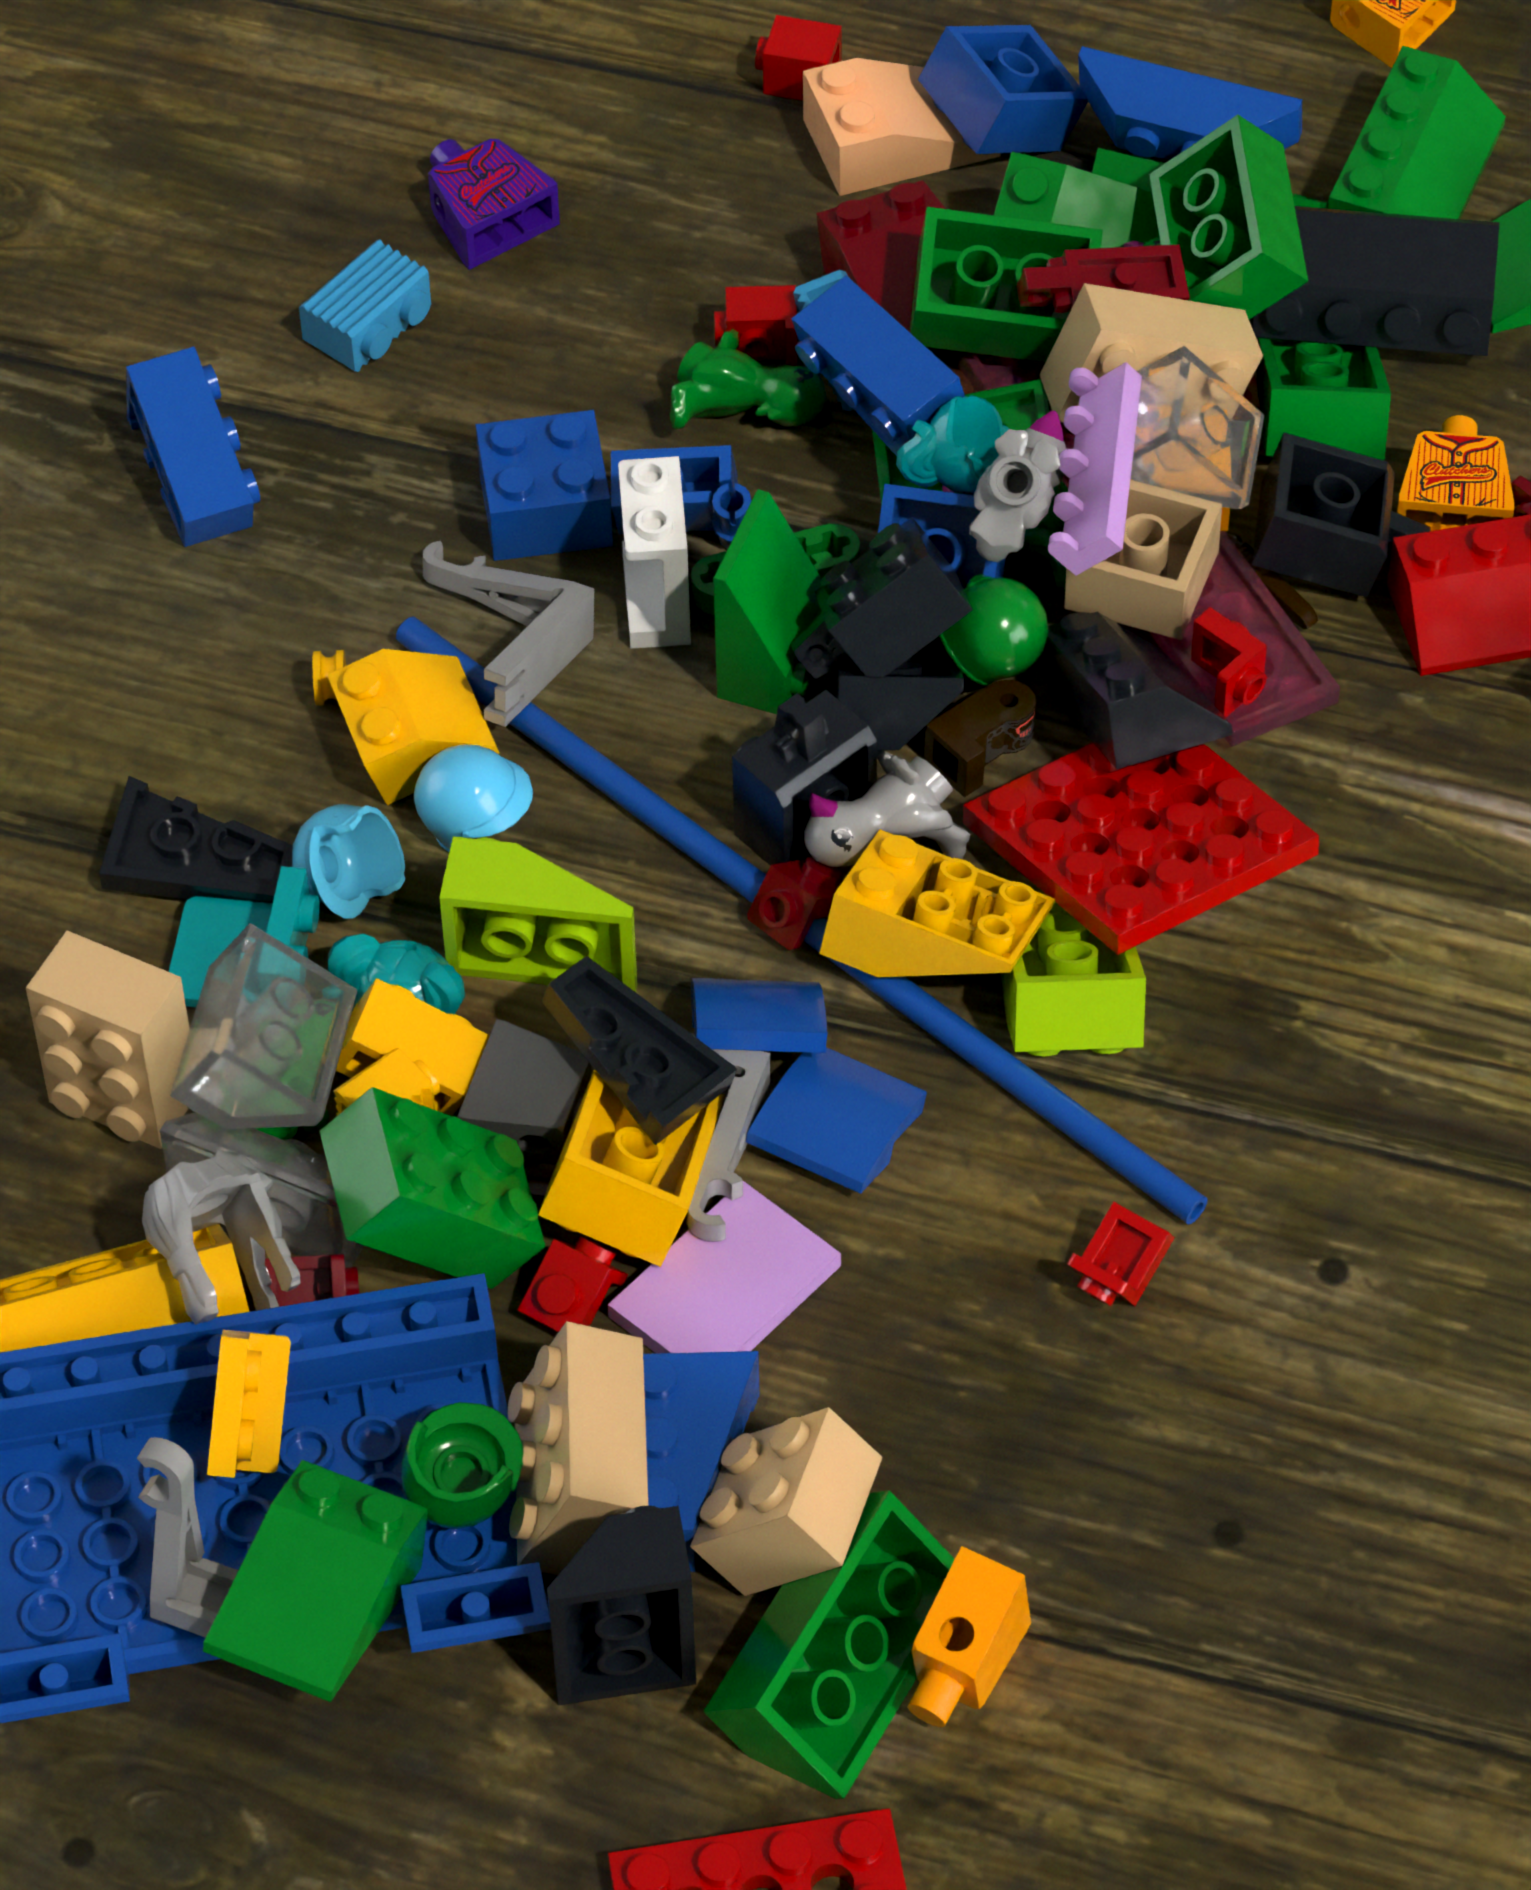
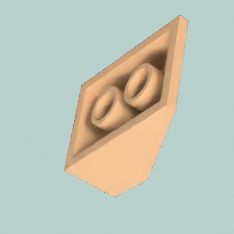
M853 58L803 71V120L839 196L1000 157V153L976 154L964 143L963 136L948 117L935 106L933 98L918 81L924 67Z

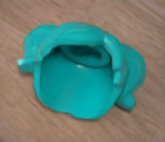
M974 395L969 397L955 396L940 407L930 424L919 419L915 422L912 429L916 434L913 439L905 443L897 451L896 466L906 480L920 487H931L941 483L954 492L974 495L980 477L986 471V468L992 465L999 456L995 448V440L1001 437L1009 428L1002 425L998 411L987 400Z
M357 934L344 936L333 944L328 953V970L333 981L323 985L324 995L330 998L346 997L350 1016L355 1005L376 978L388 984L399 985L408 989L416 998L445 1013L455 1014L466 996L464 981L454 967L448 964L445 958L431 947L414 941L390 940L379 943L372 936Z

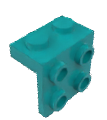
M281 866L273 903L195 896L186 901L169 967L170 973L180 976L182 979L186 1006L290 1016L297 984L303 985L307 975L308 948L306 941L308 933L316 932L319 920V896L310 895L306 868Z

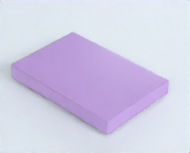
M743 1181L742 1197L731 1201L730 1198L725 1196L706 1213L708 1215L721 1216L726 1223V1239L722 1241H706L695 1236L689 1229L670 1247L661 1267L651 1264L608 1304V1317L631 1335L643 1338V1344L655 1353L752 1351L841 1266V1253Z

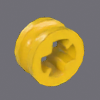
M336 650L335 655L332 657H325L321 651H313V689L316 706L324 705V702L330 698L337 700L327 675L346 666L344 650Z

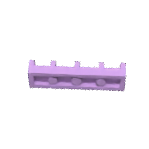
M1127 362L1100 378L1086 368H1075L1070 372L1069 388L1080 398L1079 406H1071L1065 411L1064 426L1075 435L1073 449L1063 450L1059 456L1061 464L1059 469L1070 479L1068 492L1059 493L1054 498L1053 512L1064 521L1063 532H1056L1050 536L1048 552L1075 576L1123 550L1142 375Z

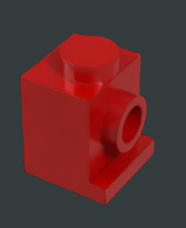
M796 285L725 287L726 311H714L715 346H718L724 332H730L731 329H734L738 332L739 338L736 350L747 354L755 361L786 360V365L798 366V354L795 350L797 334L791 319L797 314L793 295Z

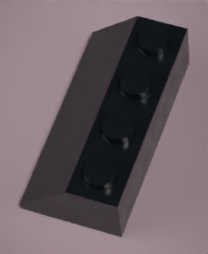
M1295 206L1308 282L1254 316L1253 331L1256 337L1488 356L1495 290L1499 222Z

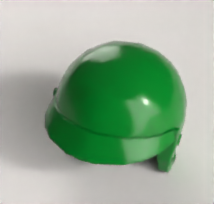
M983 574L975 575L969 580L966 585L967 587L964 589L973 610L940 634L939 637L947 653L968 678L980 685H989L994 681L1014 677L1024 672L1039 658L1047 641L1048 623L1046 611L1038 597L1023 583L1008 578H994Z
M458 1402L443 1406L430 1413L422 1422H416L405 1447L401 1474L402 1487L407 1500L428 1508L427 1521L439 1527L460 1529L475 1526L489 1519L503 1505L510 1491L514 1492L517 1487L516 1483L520 1478L523 1466V1445L519 1434L503 1414L484 1404Z

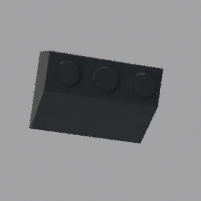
M1099 612L1073 613L1065 616L1060 623L1048 626V636L1043 651L1049 693L1116 770L1233 735L1232 724L1169 656L1151 642Z
M639 1506L628 1510L624 1514L607 1516L547 1588L558 1706L697 1685L692 1578L679 1506L666 1508Z

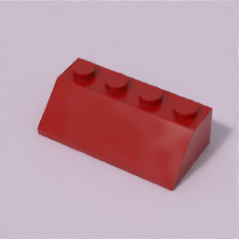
M1531 514L1393 537L1387 586L1420 676L1531 657Z

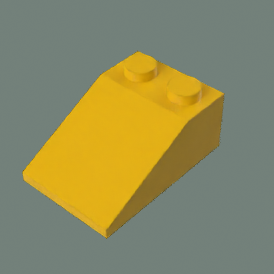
M594 1069L552 1174L538 1216L555 1222L568 1231L579 1232L617 1248L630 1257L640 1258L661 1267L689 1210L725 1095L720 1094L660 1143L655 1145Z

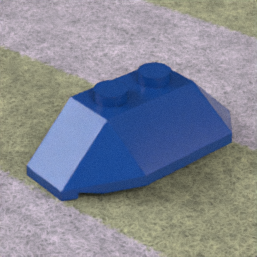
M1084 46L1080 49L1078 55L1080 88L1088 98V103L1115 146L1123 151L1139 157L1168 162L1237 114L1281 142L1284 150L1299 142L1302 134L1303 99Z

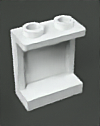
M679 456L621 460L618 463L624 533L622 553L630 649L691 645L688 551Z

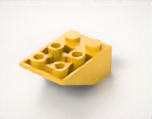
M879 829L834 893L819 954L875 977L1011 973L1052 909L1055 898L1034 891L1024 883L1009 881L979 869L966 860L951 858L916 844V842L906 836L893 835Z

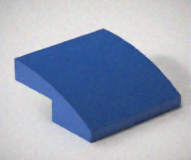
M691 978L692 1028H695V1037L711 1049L826 1053L827 1020L823 990L819 982Z
M827 1047L826 1053L802 1052L779 1081L747 1132L746 1143L861 1194L890 1163L894 1142L923 1112L927 1091Z

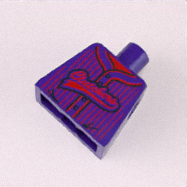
M448 139L438 144L432 151L430 163L433 167L428 173L431 208L434 216L468 270L560 224L558 184L553 178L501 140L488 139L465 151L457 141Z

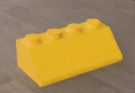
M220 1224L193 1232V1243L200 1257L201 1264L211 1280L217 1295L219 1313L216 1317L250 1312L232 1242ZM147 1239L0 1279V1353L192 1321L186 1314L179 1282L173 1278L167 1264V1259Z

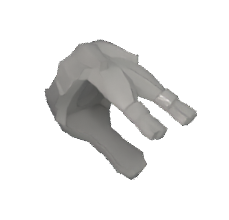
M219 1149L215 1156L210 1159L196 1163L179 1162L166 1174L149 1185V1190L145 1192L142 1223L146 1239L167 1259V1264L173 1278L179 1282L186 1314L195 1324L213 1320L219 1313L215 1288L201 1264L200 1257L193 1243V1232L217 1224L226 1226L233 1249L245 1274L256 1311L280 1307L275 1294L269 1287L272 1281L265 1266V1250L275 1270L282 1291H290L301 1284L300 1273L290 1257L291 1252L285 1239L282 1238V1222L275 1205L266 1193L273 1186V1180L261 1172L242 1154Z

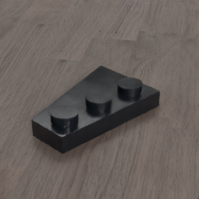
M129 776L100 869L102 889L186 900L195 896L273 903L281 866L292 867L293 845L235 820L222 823L199 813L197 804L178 796L174 801L168 800L150 792L148 783Z
M585 956L551 981L541 1001L655 1145L731 1086L738 1068L588 956Z

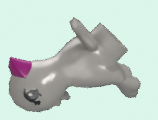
M1050 411L1026 430L1008 429L1001 437L995 440V448L999 456L992 465L986 468V471L979 479L974 493V505L980 513L969 525V534L977 540L976 549L980 556L988 561L999 562L1005 559L1009 553L1018 552L1024 545L1025 529L1037 527L1039 522L1048 514L1055 494L1053 488L1060 484L1064 473L1059 469L1061 466L1059 456L1063 450L1067 449L1063 441V431L1056 411Z
M882 751L877 758L886 774L879 778L862 798L857 800L834 801L814 793L810 795L808 805L811 816L804 830V843L810 855L817 862L826 866L846 867L855 865L879 829L893 835H902L908 838L927 837L936 841L943 854L951 858L963 859L966 853V844L969 841L970 833L956 825L948 811L943 810L940 806L953 791V788L935 767L921 757L916 756L909 763L899 756Z

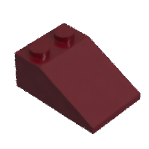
M924 180L915 183H902L889 191L861 200H848L835 208L816 213L823 271L827 275L837 270L846 271L854 283L909 332L919 240L926 207L946 209Z

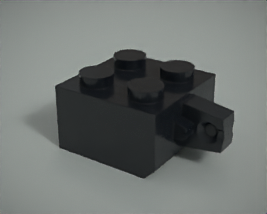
M1284 432L1261 482L1252 565L1367 598L1384 562L1390 563L1393 537L1429 532L1431 527L1391 511L1395 472L1387 461Z
M913 517L901 526L898 523H894L881 530L870 542V550L853 563L843 561L837 564L822 578L820 582L821 587L815 591L822 613L791 643L794 654L815 679L851 659L865 676L884 678L973 610L957 572Z
M824 690L807 703H805L803 697L796 693L779 705L775 726L760 737L755 736L745 741L736 754L732 756L734 835L770 866L772 864L812 857L804 843V830L811 816L808 805L811 793L834 801H854L862 798L877 781V739L869 725L827 690Z

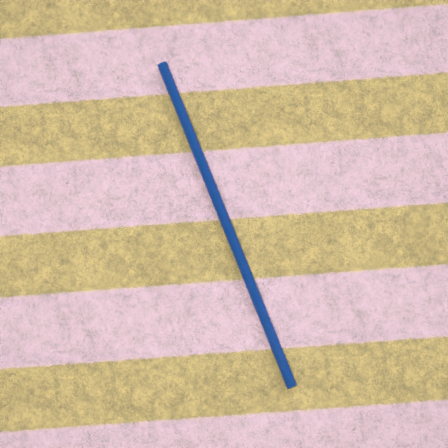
M414 616L407 618L399 626L396 633L397 642L411 652L457 656L477 701L487 707L495 699V687L498 684L484 679L483 666ZM532 702L509 723L753 903L766 876L764 872ZM825 917L813 920L804 939V942L817 952H820L828 920ZM826 957L1188 1225L1192 1224L1202 1214L1208 1202L1204 1195L907 977H875Z

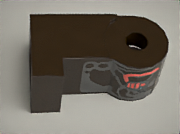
M1001 680L983 690H979L926 725L924 760L935 767L947 779L950 785L965 798L983 785L984 767L1002 754L1017 753L1031 743L1034 735L1036 712L1035 694L1030 687L1014 680Z

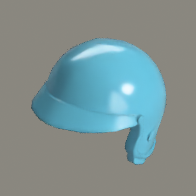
M470 744L448 747L435 754L422 768L414 788V803L417 814L427 829L436 837L440 846L447 852L450 851L453 836L474 839L492 836L510 828L529 809L533 797L530 777L521 766L501 757L489 748Z
M346 804L329 806L314 813L300 827L293 843L292 867L307 869L310 895H318L320 903H323L333 913L344 919H353L360 915L370 898L390 895L394 891L399 890L405 882V860L398 836L389 820L378 808L367 805L360 807Z

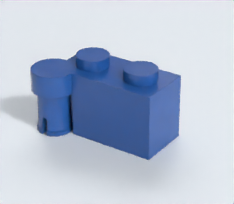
M731 445L611 451V508L619 535L624 533L618 463L621 460L679 456L686 532L714 530L716 539L721 546L729 548L752 501L746 487L738 484V475Z

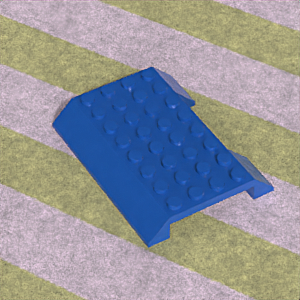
M485 1273L220 1316L199 1324L190 1321L1 1352L0 1723L129 1702V1674L220 1659L203 1652V1642L206 1637L150 1617V1589L156 1508L147 1505L138 1496L150 1477L159 1474L165 1479L167 1477L155 1468L144 1467L136 1459L149 1438L167 1439L182 1447L189 1454L194 1464L195 1503L205 1551L202 1557L239 1570L272 1501L302 1460L407 1500L402 1487L401 1465L409 1435L417 1421L422 1422L430 1413L443 1406L458 1402L484 1404L494 1408L508 1419L507 1403L498 1361L495 1325ZM223 1329L286 1335L291 1340L279 1464L277 1471L274 1473L236 1470L235 1478L207 1475L220 1340ZM516 1489L514 1492L510 1491L506 1501L489 1519L475 1526L450 1529L433 1525L427 1521L422 1567L411 1584L400 1585L402 1597L378 1632L406 1627L411 1653L551 1629L539 1562L517 1565V1539L512 1538L509 1533L510 1516L516 1502Z

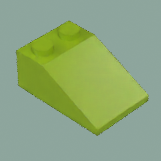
M453 836L439 899L445 959L448 964L454 967L457 973L461 976L548 985L578 961L588 956L636 992L637 965L634 908L517 843L502 842L488 837L473 839Z
M1054 901L1052 909L1011 973H1000L1006 1022L1014 1051L1046 1057L1058 1054L1062 1050L1090 1049L1100 1054H1115L1123 1051L1125 1048H1142L1144 1046L1146 976L1136 946L1117 955Z

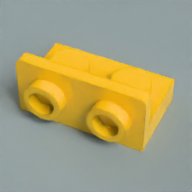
M223 1329L220 1340L207 1475L235 1478L236 1470L274 1473L277 1471L291 1340L288 1336Z

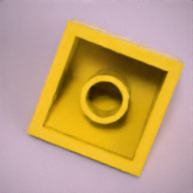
M381 649L327 675L362 762L387 806L413 794L422 768L435 754L448 747L461 744L480 745L498 754L500 753L457 656Z

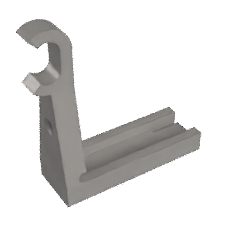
M441 540L429 544L423 550V577L428 583L470 597L527 626L484 668V679L498 684L495 687V699L484 709V720L506 727L593 640L594 588L574 581L487 567L485 556L474 557V561L469 565H455L443 560Z
M712 1049L738 1068L731 1086L722 1093L725 1095L724 1105L711 1138L687 1212L688 1228L695 1236L706 1241H722L726 1239V1223L721 1216L708 1215L703 1212L707 1201L715 1195L726 1196L731 1201L743 1196V1180L734 1171L748 1144L746 1143L747 1132L770 1095V1053L764 1051Z
M157 1437L149 1438L136 1459L144 1467L155 1468L167 1477L165 1479L160 1474L150 1477L138 1496L144 1503L156 1508L150 1589V1617L206 1637L238 1570L202 1557L205 1551L195 1503L194 1464L189 1454L172 1441Z

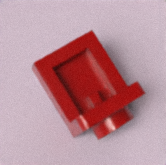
M1209 607L1194 620L1191 661L1217 678L1215 707L1225 717H1228L1241 704H1251L1262 692L1267 680V676L1264 673L1267 645L1251 635L1241 623L1229 620Z
M1113 1201L1083 1255L1079 1256L1072 1253L1066 1264L1081 1276L1076 1287L1110 1307L1116 1297L1136 1306L1175 1237L1170 1232Z
M580 1236L575 1246L553 1239L518 1311L557 1332L561 1330L566 1321L590 1326L611 1283L623 1286L628 1274L611 1265L616 1253L585 1237Z

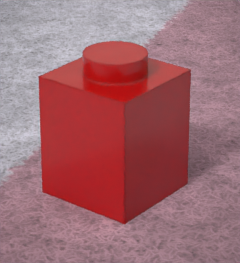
M776 15L769 37L761 36L759 38L755 55V69L763 70V94L803 101V71L842 61V26Z

